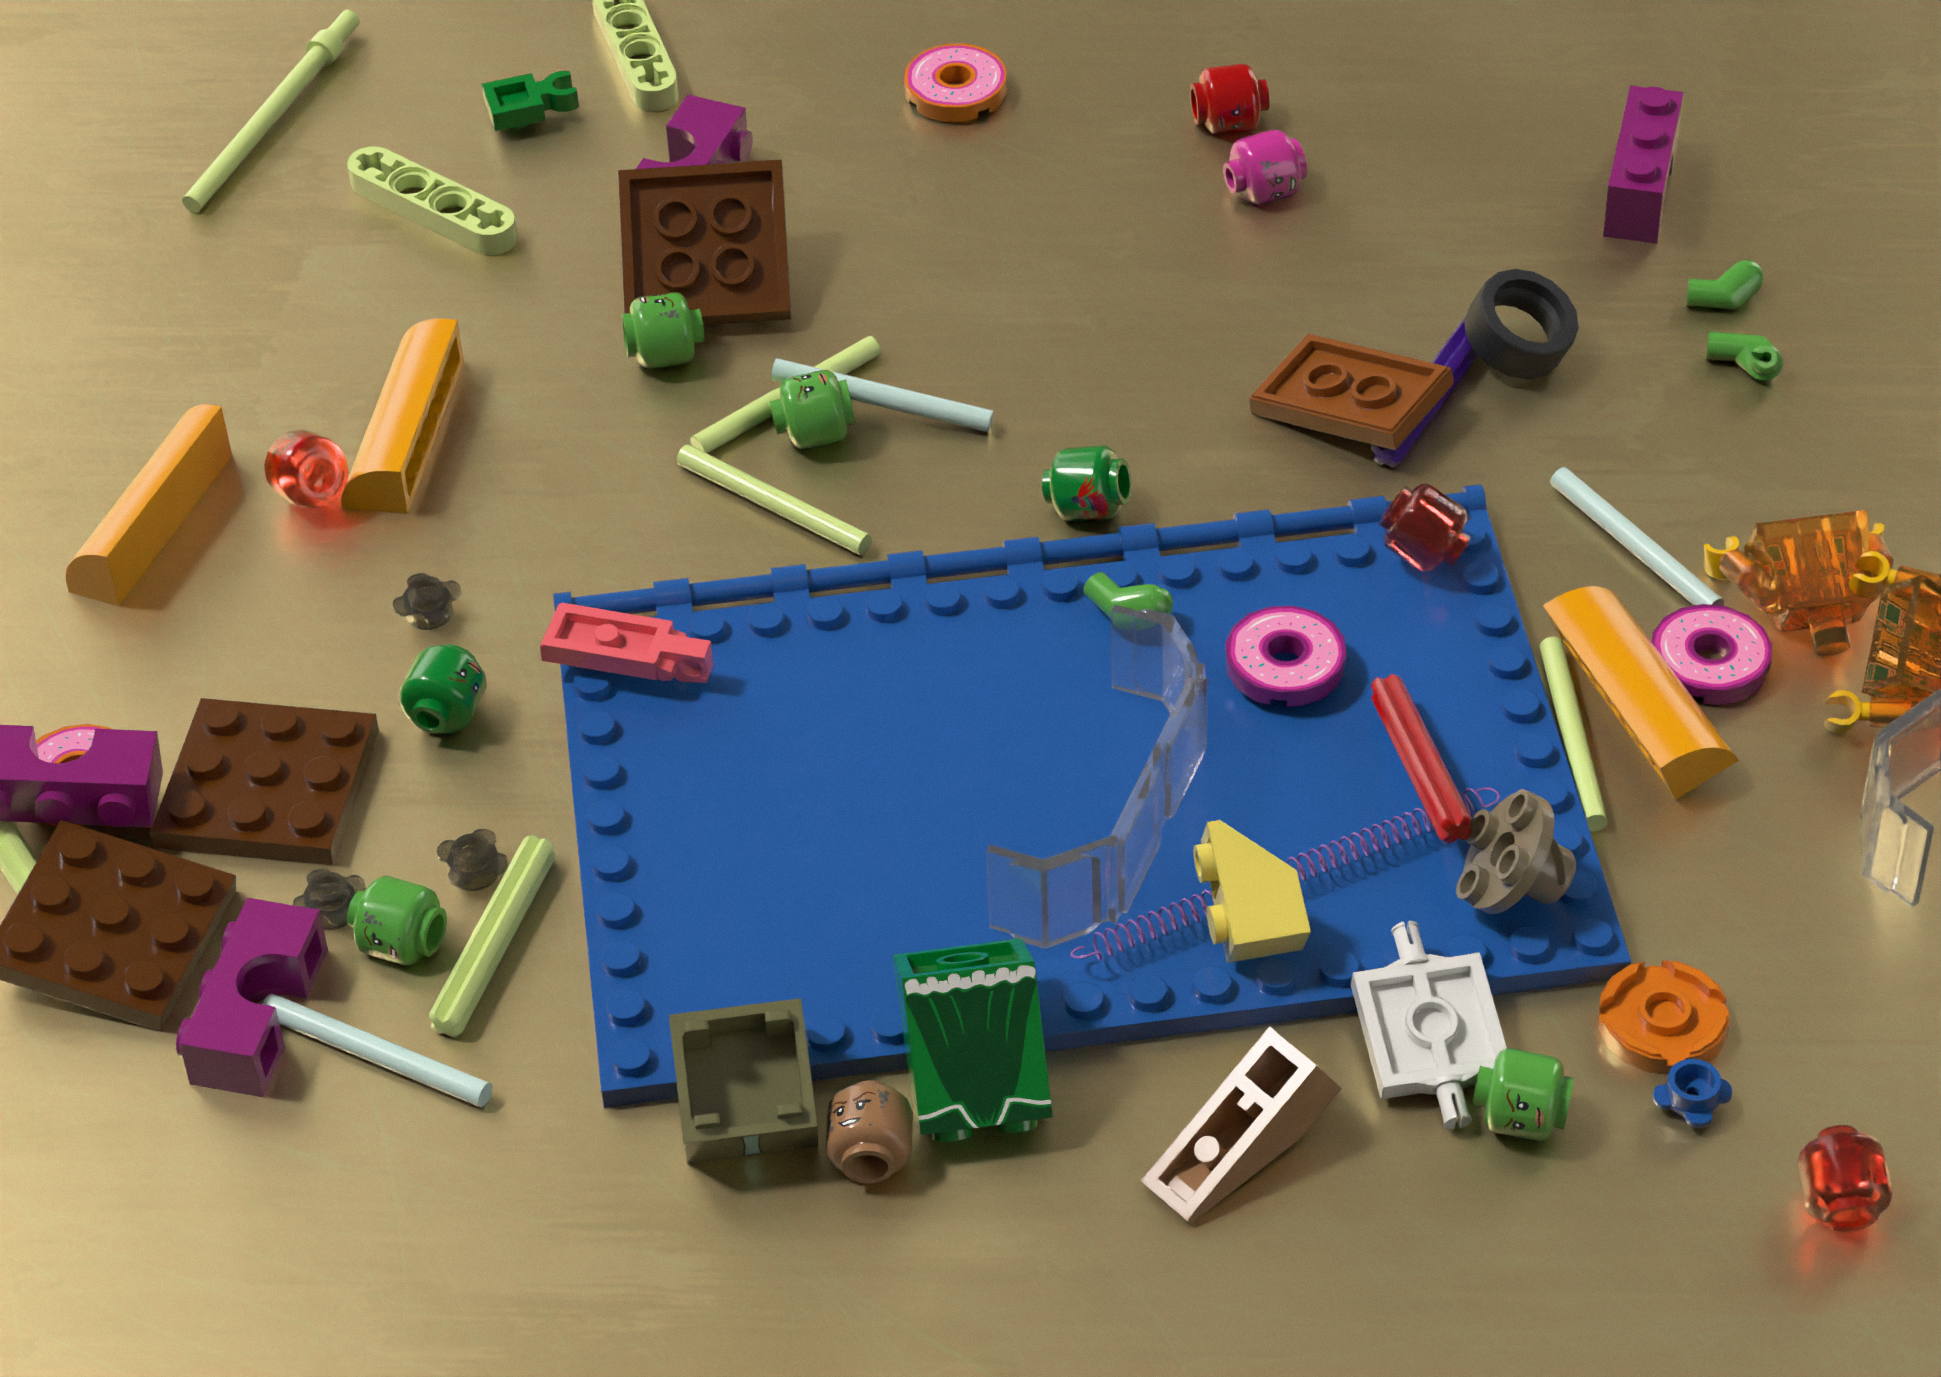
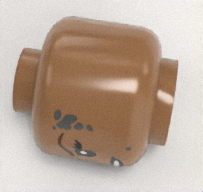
M868 1080L851 1085L839 1091L832 1098L828 1105L826 1123V1154L832 1165L851 1180L860 1183H876L888 1179L907 1164L912 1151L913 1111L908 1099L895 1088L886 1086L881 1082Z

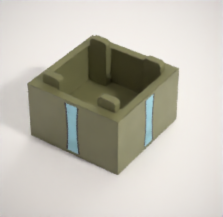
M801 998L669 1015L687 1163L818 1147V1125Z

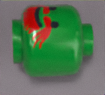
M1105 445L1063 449L1054 457L1051 469H1046L1043 473V497L1046 503L1053 504L1058 516L1066 522L1110 520L1116 517L1122 505L1128 504L1130 500L1132 480L1129 465L1125 459H1119L1116 452Z

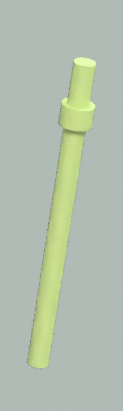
M344 10L328 29L320 30L307 45V54L182 198V203L187 210L193 213L200 212L321 68L333 64L344 50V41L360 23L356 13L351 10Z

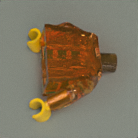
M1867 510L1755 523L1744 546V552L1740 551V542L1735 536L1726 538L1725 550L1714 549L1710 546V543L1704 544V569L1707 575L1715 579H1729L1763 614L1771 615L1778 630L1787 632L1810 629L1814 651L1818 656H1831L1848 650L1851 647L1846 624L1860 621L1869 605L1881 597L1885 586H1883L1878 594L1872 597H1861L1850 589L1849 582L1854 574H1863L1872 578L1876 577L1872 572L1856 567L1859 557L1866 552L1877 551L1886 557L1890 569L1893 567L1894 558L1883 540L1885 525L1883 523H1874L1872 532H1869Z
M1877 551L1866 552L1859 557L1856 567L1861 570L1870 571L1876 577L1872 578L1863 574H1854L1849 582V587L1853 593L1861 597L1875 596L1882 589L1861 692L1870 696L1871 700L1870 702H1860L1854 693L1847 690L1834 692L1827 698L1825 704L1844 705L1850 712V718L1826 719L1824 727L1830 732L1845 733L1854 726L1857 720L1870 721V727L1912 729L1941 722V574L1900 565L1898 570L1890 569L1889 562L1883 554Z

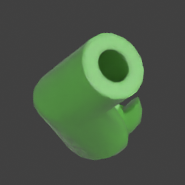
M1741 260L1731 266L1717 280L1689 278L1686 306L1738 309L1761 288L1764 281L1763 271L1756 262Z
M1710 331L1708 333L1706 359L1736 362L1752 378L1761 381L1771 380L1782 371L1783 357L1778 349L1762 335Z
M1103 572L1092 575L1085 583L1083 590L1085 596L1114 623L1123 627L1140 626L1157 620H1164L1173 610L1174 601L1168 590L1160 588L1155 584L1121 588Z

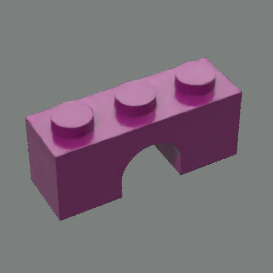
M1630 85L1608 184L1603 237L1657 244L1665 207L1668 176H1671L1678 144L1684 92L1665 90L1660 87Z
M687 95L666 125L670 162L643 158L636 169L745 162L751 153L753 145L752 132L747 129L746 108Z
M0 725V821L59 824L60 820L72 824L152 827L163 776L157 731L95 729L91 747L83 756L66 763H50L39 759L33 726Z
M253 898L246 899L237 921H231L225 929L222 940V953L214 970L208 969L202 978L199 1002L192 1017L185 1018L178 1030L176 1051L178 1056L183 1058L190 1085L258 1097L264 1096L283 1054L285 1044L276 1007L257 1003L264 1000L271 993L308 998L328 953L319 909Z

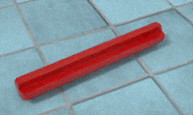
M1394 674L1389 675L1385 679L1377 677L1371 684L1374 692L1371 699L1438 837L1448 844L1457 839L1465 841L1472 833L1469 826L1472 818L1403 680Z

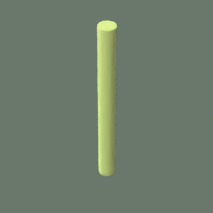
M867 336L816 365L815 368L846 375L879 356L881 349L874 337ZM780 386L691 436V446L708 454L771 418L773 415L770 401L781 399Z
M689 444L684 445L677 455L678 465L860 556H863L871 546L872 536Z
M1548 637L1540 643V651L1568 765L1589 830L1599 831L1607 826L1608 819L1564 643L1559 637Z

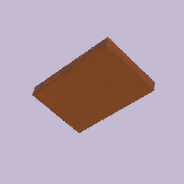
M1307 334L1248 399L1251 413L1254 415L1396 450L1452 387L1454 379L1451 367Z

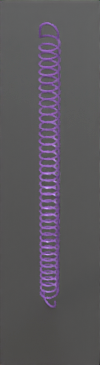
M1483 787L1477 790L1466 788L1464 793L1459 792L1464 797V804L1471 816L1474 815V808L1466 796L1468 791L1475 793L1483 808L1497 803L1500 799L1499 792L1490 787ZM1480 790L1494 791L1497 794V799L1490 804L1484 805L1482 798L1477 792ZM1423 807V810L1415 808L1412 814L1405 812L1402 818L1394 816L1392 822L1384 820L1381 826L1374 824L1371 830L1363 828L1360 834L1353 832L1350 839L1343 836L1339 842L1331 841L1329 847L1322 844L1318 851L1313 848L1310 849L1308 855L1299 853L1297 859L1289 857L1287 864L1289 865L1290 860H1294L1297 863L1301 879L1306 881L1307 875L1300 863L1301 856L1307 858L1310 872L1314 877H1317V869L1310 858V854L1313 851L1318 854L1320 866L1327 873L1328 866L1321 855L1323 847L1329 851L1333 867L1338 869V860L1331 850L1333 843L1339 846L1341 858L1348 865L1349 858L1342 846V840L1344 839L1349 841L1352 855L1355 860L1359 861L1358 849L1352 842L1354 835L1360 838L1362 850L1369 857L1370 849L1363 838L1364 831L1370 833L1373 847L1379 853L1381 847L1373 833L1375 827L1381 829L1385 846L1391 848L1390 838L1384 830L1385 823L1391 825L1393 837L1398 844H1401L1402 839L1394 825L1395 819L1402 821L1403 832L1408 840L1412 839V833L1404 821L1406 815L1412 817L1413 827L1419 836H1422V828L1415 817L1416 811L1422 812L1425 827L1429 832H1432L1433 826L1430 818L1425 813V808ZM1204 890L1201 897L1193 894L1191 901L1183 898L1180 905L1173 902L1169 909L1160 907L1158 913L1150 911L1148 918L1139 915L1137 923L1129 919L1126 927L1119 923L1115 931L1108 927L1104 935L1095 932L1093 937L1095 952L1083 956H1074L1075 951L1084 949V946L1075 948L1070 955L1075 959H1083L1096 954L1097 958L1102 961V954L1098 951L1096 945V936L1100 935L1104 939L1108 954L1113 957L1112 947L1107 940V931L1109 930L1115 935L1119 950L1124 952L1123 943L1118 936V927L1120 926L1126 931L1130 946L1135 948L1134 939L1129 931L1130 922L1135 924L1139 938L1145 944L1146 938L1139 925L1140 918L1146 920L1150 934L1156 940L1157 934L1150 922L1151 914L1157 916L1163 934L1167 935V927L1161 918L1162 910L1168 912L1173 929L1178 931L1177 921L1172 914V906L1174 905L1179 908L1184 925L1189 927L1188 917L1182 907L1184 901L1190 904L1193 917L1199 923L1200 917L1193 905V899L1197 897L1201 900L1204 914L1207 917L1208 906L1204 901V894H1210L1213 901L1212 893Z

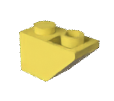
M1221 820L1207 822L1200 841L1201 844L1194 845V862L1199 882L1210 883L1214 905L1207 907L1209 932L1214 945L1223 943L1227 963L1303 950L1311 930L1297 870Z

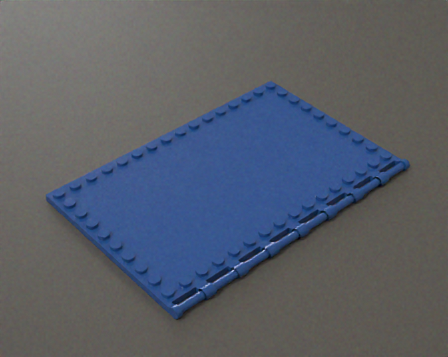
M1481 484L1463 486L1461 493L1444 494L1443 496L1448 498V501H1444L1442 498L1436 499L1433 496H1427L1424 505L1409 503V499L1386 501L1384 496L1351 499L1348 500V506L1274 515H1271L1269 509L1234 513L1232 520L1156 528L1154 523L1122 526L1118 528V533L1045 542H1040L1039 537L1004 540L1003 547L923 556L922 550L887 554V560L808 570H806V564L770 568L771 574L689 583L688 578L653 582L654 588L572 597L571 592L554 593L555 611L558 604L561 603L628 614L657 611V616L652 618L673 621L674 629L686 633L687 637L711 641L714 662L707 683L681 682L675 677L671 681L652 680L560 664L599 1074L604 1108L678 1098L669 1022L670 1014L801 998L812 1081L908 1069L893 955L1022 938L1035 961L1045 1052L1358 1012L1351 988L1353 972L1384 968L1399 960L1400 957L1391 929L1401 922L1405 923V928L1407 929L1408 921L1418 923L1423 948L1427 955L1454 957L1480 952L1492 995L1610 980L1613 975L1631 965V958L1486 509L1483 486ZM1429 499H1434L1435 507L1439 509L1438 513L1429 511L1425 515L1413 517L1411 520H1409L1410 517L1416 513H1410L1405 516L1406 513L1417 510L1414 508L1409 509V507L1427 506ZM1456 516H1465L1466 519L1463 521L1391 529L1390 525ZM1350 529L1352 533L1277 543L1275 540L1278 537ZM1236 543L1237 545L1235 548L1160 556V551ZM1121 556L1122 561L1049 570H1044L1043 565ZM1006 570V575L927 584V579ZM1098 572L1107 574L1121 588L1155 584L1160 588L1168 590L1172 595L1174 601L1173 610L1164 620H1157L1140 626L1123 627L1114 623L1085 596L1083 592L1087 580ZM890 584L889 589L810 598V593ZM774 598V602L692 611V607ZM1272 606H1296L1318 612L1334 622L1345 638L1346 664L1339 686L1323 699L1303 706L1286 707L1287 700L1278 701L1271 699V705L1254 701L1237 690L1227 675L1225 642L1232 627L1246 615ZM1288 652L1277 653L1272 656L1280 661H1293L1299 658L1297 655ZM1391 674L1397 675L1403 680L1458 792L1464 793L1466 788L1477 790L1483 787H1490L1499 792V801L1483 808L1475 793L1468 791L1466 796L1473 805L1474 815L1482 809L1491 812L1502 800L1520 789L1530 791L1546 799L1551 805L1555 821L1553 837L1559 845L1573 853L1576 861L1573 881L1566 893L1557 901L1551 904H1542L1524 895L1509 909L1497 914H1487L1458 898L1456 894V886L1463 873L1470 844L1466 840L1460 839L1455 840L1451 844L1443 842L1438 837L1434 826L1432 832L1427 830L1422 812L1416 811L1415 817L1421 825L1422 836L1416 833L1410 815H1406L1404 821L1411 830V840H1408L1403 832L1402 821L1395 819L1394 825L1400 833L1402 842L1398 844L1395 841L1391 825L1385 823L1384 830L1391 841V848H1387L1382 839L1381 829L1375 827L1373 833L1381 847L1379 853L1373 847L1370 833L1364 831L1363 838L1370 849L1369 857L1362 850L1360 838L1354 835L1352 842L1358 849L1359 861L1354 859L1350 843L1346 839L1342 840V846L1349 858L1348 865L1341 858L1339 846L1336 843H1333L1331 846V850L1338 860V869L1333 867L1329 851L1325 847L1321 849V855L1327 863V873L1320 866L1318 854L1314 851L1310 854V858L1317 869V877H1314L1310 872L1308 860L1305 856L1300 857V863L1306 872V881L1301 879L1297 863L1294 860L1289 861V865L1296 869L1311 930L1303 950L1227 963L1223 943L1213 944L1201 900L1194 897L1193 905L1198 911L1199 923L1193 917L1190 904L1184 901L1182 907L1188 917L1189 927L1184 925L1180 910L1174 905L1172 906V914L1177 921L1178 931L1173 929L1168 912L1162 910L1161 918L1167 927V935L1163 934L1157 916L1151 914L1150 922L1156 931V940L1152 938L1146 920L1140 918L1139 925L1146 938L1145 944L1141 942L1135 924L1130 922L1129 931L1134 939L1135 948L1130 946L1126 931L1120 926L1118 927V936L1123 943L1124 952L1119 950L1115 935L1109 930L1107 931V940L1112 947L1113 957L1108 954L1104 939L1100 935L1096 936V945L1098 951L1102 954V961L1097 958L1096 954L1083 959H1075L1070 955L1075 948L1084 946V949L1075 951L1074 956H1083L1095 952L1093 945L1095 932L1104 935L1108 927L1115 931L1119 923L1126 927L1129 919L1137 923L1139 915L1148 918L1150 911L1158 913L1160 907L1169 909L1173 902L1180 905L1183 898L1191 901L1193 894L1201 897L1204 890L1211 892L1209 882H1199L1193 852L1194 845L1201 844L1200 841L1207 822L1221 820L1287 863L1289 857L1297 859L1299 853L1308 855L1310 849L1313 848L1318 851L1322 844L1329 847L1331 841L1339 842L1343 836L1350 839L1353 832L1360 834L1363 828L1371 830L1374 824L1381 826L1384 820L1392 822L1394 816L1402 818L1405 812L1412 814L1415 808L1423 810L1424 806L1371 699L1374 693L1371 688L1373 680L1377 677L1385 679ZM1480 790L1477 792L1482 798L1484 805L1490 804L1497 799V794L1494 791ZM1205 893L1204 901L1207 906H1212L1211 895Z

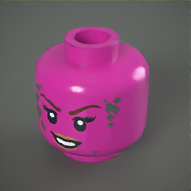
M1269 130L1237 140L1230 150L1229 162L1224 163L1223 174L1226 185L1231 193H1239L1249 204L1261 206L1295 195L1300 188L1301 180L1305 179L1307 175V163L1303 149L1295 138H1289L1280 130Z

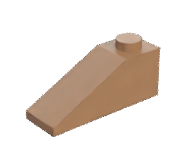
M1269 1027L1142 1178L1141 1182L1187 1222L1192 1224L1296 1143L1342 1088L1316 1064Z

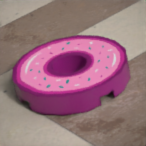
M1700 604L1680 608L1664 617L1653 631L1652 643L1688 692L1693 696L1703 697V704L1722 705L1742 701L1759 691L1766 680V674L1770 670L1772 643L1765 629L1749 615L1730 607ZM1701 651H1715L1724 657L1712 660L1703 658L1697 653Z
M1272 606L1252 612L1232 627L1225 642L1228 677L1237 690L1257 702L1271 705V699L1278 701L1287 700L1286 707L1303 706L1326 697L1339 686L1343 677L1347 655L1345 638L1334 622L1313 610L1296 606ZM1288 652L1297 655L1299 658L1293 661H1280L1272 656L1277 653Z

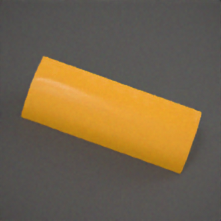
M440 318L425 320L415 324L404 334L341 496V507L408 514L464 363L458 320Z
M211 404L197 405L190 408L182 416L69 563L65 574L69 593L120 607L232 458L222 406Z
M1599 586L1581 587L1568 591L1543 605L1558 637L1563 640L1564 646L1675 800L1739 761L1626 606L1613 591Z

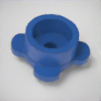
M1686 1059L1673 1065L1668 1073L1667 1083L1656 1086L1653 1091V1102L1658 1108L1673 1110L1678 1116L1684 1118L1688 1125L1696 1128L1706 1127L1711 1124L1713 1111L1719 1104L1728 1103L1732 1098L1730 1083L1721 1079L1718 1070L1713 1065L1699 1059Z

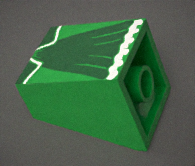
M1022 938L894 954V971L915 1120L920 1135L932 1134L933 1140L940 1142L957 1141L972 1136V1128L998 1125L1000 1132L1016 1133L1036 1128L1038 1126V1119L1053 1118L1035 961Z

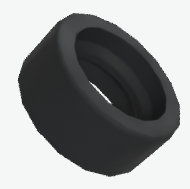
M1521 269L1500 271L1488 279L1470 304L1464 319L1466 337L1476 355L1490 368L1509 377L1527 380L1546 376L1556 368L1574 343L1579 329L1577 311L1568 295L1552 280L1536 272ZM1501 305L1516 307L1530 314L1542 326L1547 335L1548 342L1527 341L1513 334L1502 324L1495 311V307Z

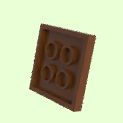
M782 160L618 170L624 313H630V305L638 297L676 292L685 297L690 310L700 309L703 325L791 319Z
M201 698L150 831L154 848L334 865L379 732L376 714Z
M60 820L0 925V980L162 1032L236 892V875Z

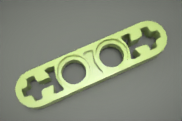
M592 0L594 15L635 106L649 112H658L671 108L679 98L676 71L644 0H618L622 4L616 6L614 5V0ZM625 25L638 26L633 29H617ZM636 55H652L646 59L630 58ZM654 79L656 86H652L647 81Z
M379 146L361 148L353 152L348 158L347 169L352 190L358 195L479 254L496 256L506 253L516 245L518 236L515 216L508 207L386 148ZM409 188H423L422 191L413 194L400 193ZM450 207L464 208L455 213H440L441 210Z

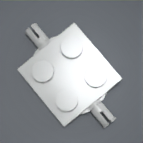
M1408 921L1406 929L1405 923L1401 922L1391 929L1400 959L1384 968L1353 972L1351 988L1381 1099H1388L1419 1093L1435 1094L1439 1101L1444 1127L1446 1129H1454L1457 1120L1458 1128H1463L1472 1121L1463 1089L1476 1084L1480 1066L1493 1068L1498 1053L1507 1048L1480 952L1454 957L1427 955L1423 948L1418 923Z

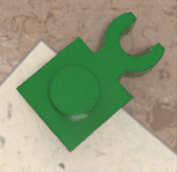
M570 71L554 72L544 80L535 82L532 73L481 84L483 100L495 131L520 128L527 124L545 121L546 110L568 112L579 108L577 89L572 87Z

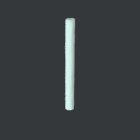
M776 358L771 372V380L782 382L788 377L824 369ZM833 372L838 381L847 380L852 400L988 433L991 429L994 417L993 410Z
M1562 467L1553 474L1550 484L1692 605L1709 604L1724 606L1725 601L1569 469Z
M269 994L263 1001V1005L276 1007L280 1025L480 1108L484 1107L491 1097L492 1084L276 994Z

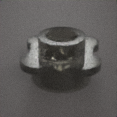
M425 573L414 574L407 579L408 588L404 594L394 599L393 610L396 615L407 617L408 622L418 629L432 630L439 628L451 619L453 615L452 601L458 600L461 597V586L453 580L441 582L438 578Z
M477 829L473 833L460 836L455 841L445 840L438 846L436 851L439 861L447 864L449 868L448 879L452 885L467 891L482 890L492 885L498 876L505 872L508 867L507 856L498 853L495 847L496 835L493 831Z
M326 868L311 871L306 878L308 886L303 895L294 899L293 905L319 909L324 930L339 929L348 925L347 913L349 905L358 891L366 890L364 879L358 875L343 877L338 873L330 872Z

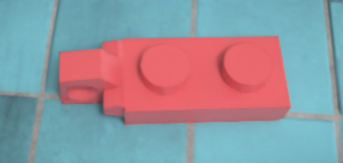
M567 603L558 604L540 644L541 658L545 662L652 680L671 681L675 677L681 682L707 683L714 666L711 641L687 637L686 633L674 629L673 621Z

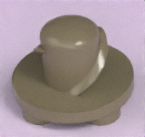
M1520 789L1502 800L1491 812L1482 809L1474 815L1469 825L1472 833L1466 839L1467 843L1470 844V848L1465 860L1463 873L1456 886L1458 898L1487 914H1497L1512 907L1524 895L1539 903L1551 904L1566 893L1575 875L1576 861L1573 853L1559 845L1553 837L1554 813L1546 799L1525 789Z

